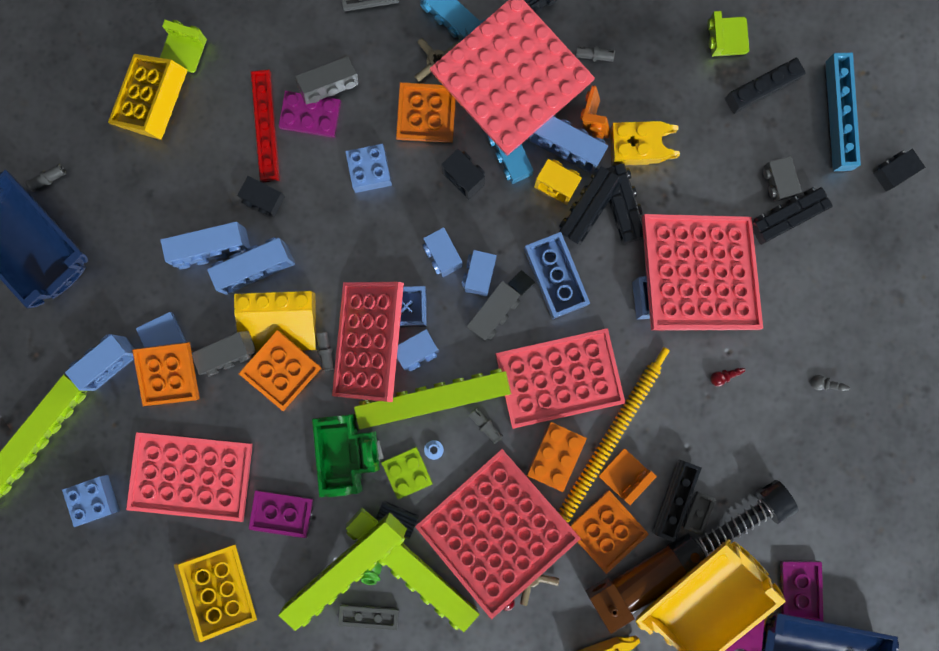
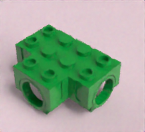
M355 414L312 419L319 497L358 494L363 491L361 473L380 470L376 431L357 433Z

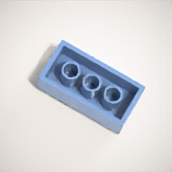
M554 116L527 139L590 174L597 168L608 148V145L605 144L606 142L601 138H593L584 129H576L571 126L572 124L569 121L559 120Z
M238 222L161 239L165 262L179 269L190 268V265L195 263L197 265L207 264L212 259L217 261L224 260L229 255L243 254L250 248L247 230Z
M561 232L525 246V254L552 320L590 304Z
M273 237L266 240V244L261 246L254 245L248 248V251L243 254L236 253L231 255L230 259L225 262L218 261L213 263L212 267L207 269L216 291L227 295L295 265L287 244L280 238Z

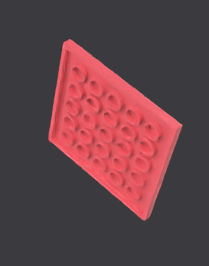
M508 0L430 67L432 74L506 156L520 146L595 79L524 0Z
M644 214L642 216L651 330L763 329L752 217Z
M503 449L415 526L491 620L581 539Z

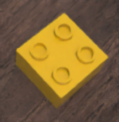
M548 159L536 179L534 188L567 205L582 177L579 176L580 174L573 169L567 170L562 167L563 165L559 161Z

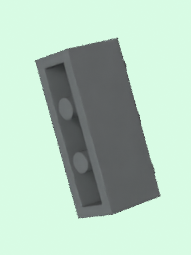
M348 56L295 76L297 87L306 105L316 103L320 99L334 96L338 92L352 89L358 85L357 73Z
M502 281L468 324L467 328L483 341L491 340L498 332L495 330L498 324L503 325L508 319V311L511 308L515 310L521 302L518 299L520 294Z
M244 331L192 353V357L199 375L207 374V376H212L219 373L218 369L231 368L235 366L234 362L239 361L241 363L251 359L250 355L257 352L249 331Z

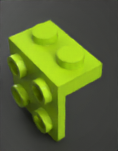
M714 11L707 21V28L710 33L709 48L711 49V57L747 54L749 52L747 19L745 17L722 18V11Z
M164 20L162 27L166 30L168 36L160 58L171 59L187 69V72L194 73L206 44V37L201 32V29L196 26L190 25V27H187L177 20H172V22Z

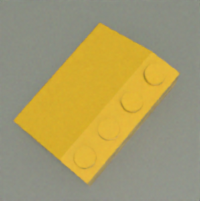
M133 54L108 123L162 140L181 86L185 80L187 69L171 59Z
M314 292L234 294L237 333L249 331L256 352L264 346L277 330L283 333L302 351L317 350L316 300Z
M235 544L174 564L195 641L203 642L257 620Z

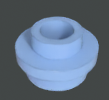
M437 440L429 441L424 448L425 455L432 460L440 458L444 451L443 445ZM432 446L437 447V453H431L430 448Z

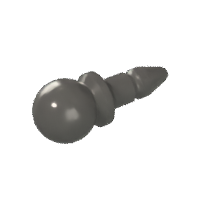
M815 375L811 379V386L816 390L824 389L828 391V388L838 389L839 391L850 390L849 386L843 383L830 382V378L825 379L822 375Z

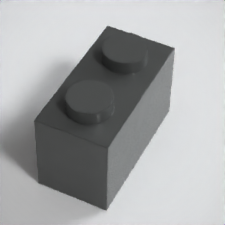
M792 156L773 160L764 165L763 175L768 180L769 195L773 197L774 202L795 197L802 193Z

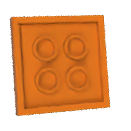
M400 82L396 139L453 143L456 99L443 85Z
M277 330L239 372V375L284 411L322 367Z
M190 342L132 350L143 406L200 399Z
M610 490L606 491L570 525L581 538L578 541L580 546L606 574L649 535Z

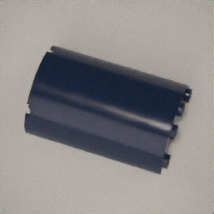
M4 170L0 172V280L26 308L37 307L45 303L43 300L47 298L54 299L66 291L82 275L86 268L84 262L87 263L88 258L9 171Z
M772 613L769 616L771 621L770 623H765L763 631L762 651H898L899 649L897 636L780 613Z

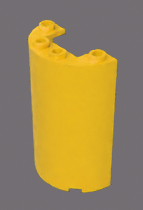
M728 539L636 617V624L641 630H646L650 635L653 631L659 632L664 637L666 643L670 646L673 645L678 651H725L786 601L777 584H772L768 576L769 573L745 548L735 541L731 543L730 539Z

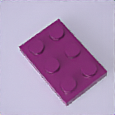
M285 91L278 127L283 130L335 138L341 100L326 97L316 103L306 105L301 93Z
M255 490L249 530L307 538L313 498Z
M780 561L781 592L786 601L781 605V614L824 622L822 562Z

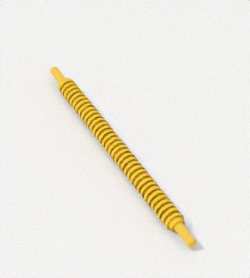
M663 347L654 363L651 362L650 365H647L649 370L645 369L644 372L646 374L642 373L641 376L643 378L640 377V382L636 383L639 387L634 386L633 388L636 392L632 390L631 394L633 396L630 394L628 396L631 400L626 399L628 405L623 404L625 409L622 407L620 409L623 413L618 412L620 417H615L618 421L613 420L612 422L615 426L610 425L612 430H607L610 434L605 433L604 435L607 439L602 438L604 443H599L602 446L601 448L597 446L596 449L599 452L594 451L596 456H591L594 459L593 461L589 459L588 462L591 465L586 464L588 470L586 468L583 469L586 473L581 472L583 478L578 477L580 482H575L578 486L573 485L572 487L575 491L571 489L572 495H567L570 499L565 498L564 501L567 504L563 502L562 506L564 508H559L562 512L557 511L566 522L571 520L568 516L573 517V514L570 512H576L573 508L578 509L579 506L576 503L581 504V501L578 499H584L581 495L586 496L587 493L584 490L589 491V488L586 486H592L589 483L590 481L594 483L595 480L592 477L597 478V475L594 473H600L597 470L598 468L602 470L603 467L600 464L605 465V462L602 460L607 461L608 458L605 456L611 455L608 451L613 452V449L610 447L615 448L616 445L613 443L619 442L616 438L621 439V436L618 434L623 435L624 432L621 430L627 429L624 425L629 426V423L626 421H632L629 416L633 418L635 415L632 412L637 413V410L634 408H640L637 403L640 405L643 403L640 401V399L643 401L645 399L642 395L647 396L648 393L645 391L649 392L650 389L648 387L652 388L653 385L651 383L656 382L654 379L658 378L656 374L660 375V366L668 355L669 349Z

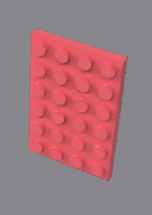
M343 282L332 396L393 402L404 283Z
M608 328L495 353L498 368H501L502 372H507L512 393L505 395L512 429L625 404Z
M136 432L126 510L243 522L253 444Z

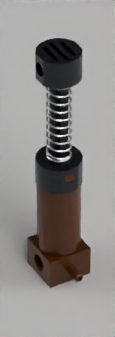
M774 480L756 491L757 505L754 507L750 505L751 508L747 511L744 509V513L741 515L737 513L738 516L734 519L731 517V521L728 523L724 521L725 524L721 527L718 525V529L715 531L711 529L712 532L708 535L705 533V537L702 539L698 537L699 540L693 539L689 533H686L678 538L676 542L670 543L666 548L612 581L607 577L585 590L610 634L635 620L632 615L634 612L659 598L704 560L708 553H712L726 540L730 539V541L734 542V537L740 538L741 533L747 534V529L753 530L754 525L760 526V521L766 522L767 517H770L775 523L779 524L799 512L798 506L787 488L780 481Z

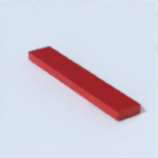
M251 71L260 182L280 181L271 71Z

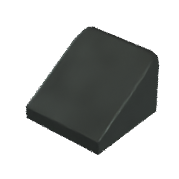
M521 270L508 284L522 297L535 284V281Z

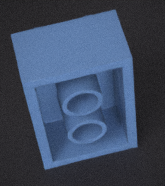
M108 334L100 340L99 345L88 349L82 359L72 362L69 365L70 368L65 373L80 391H95L134 359L132 350L135 348L126 337Z

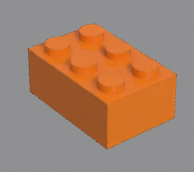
M549 421L526 475L564 492L587 438Z

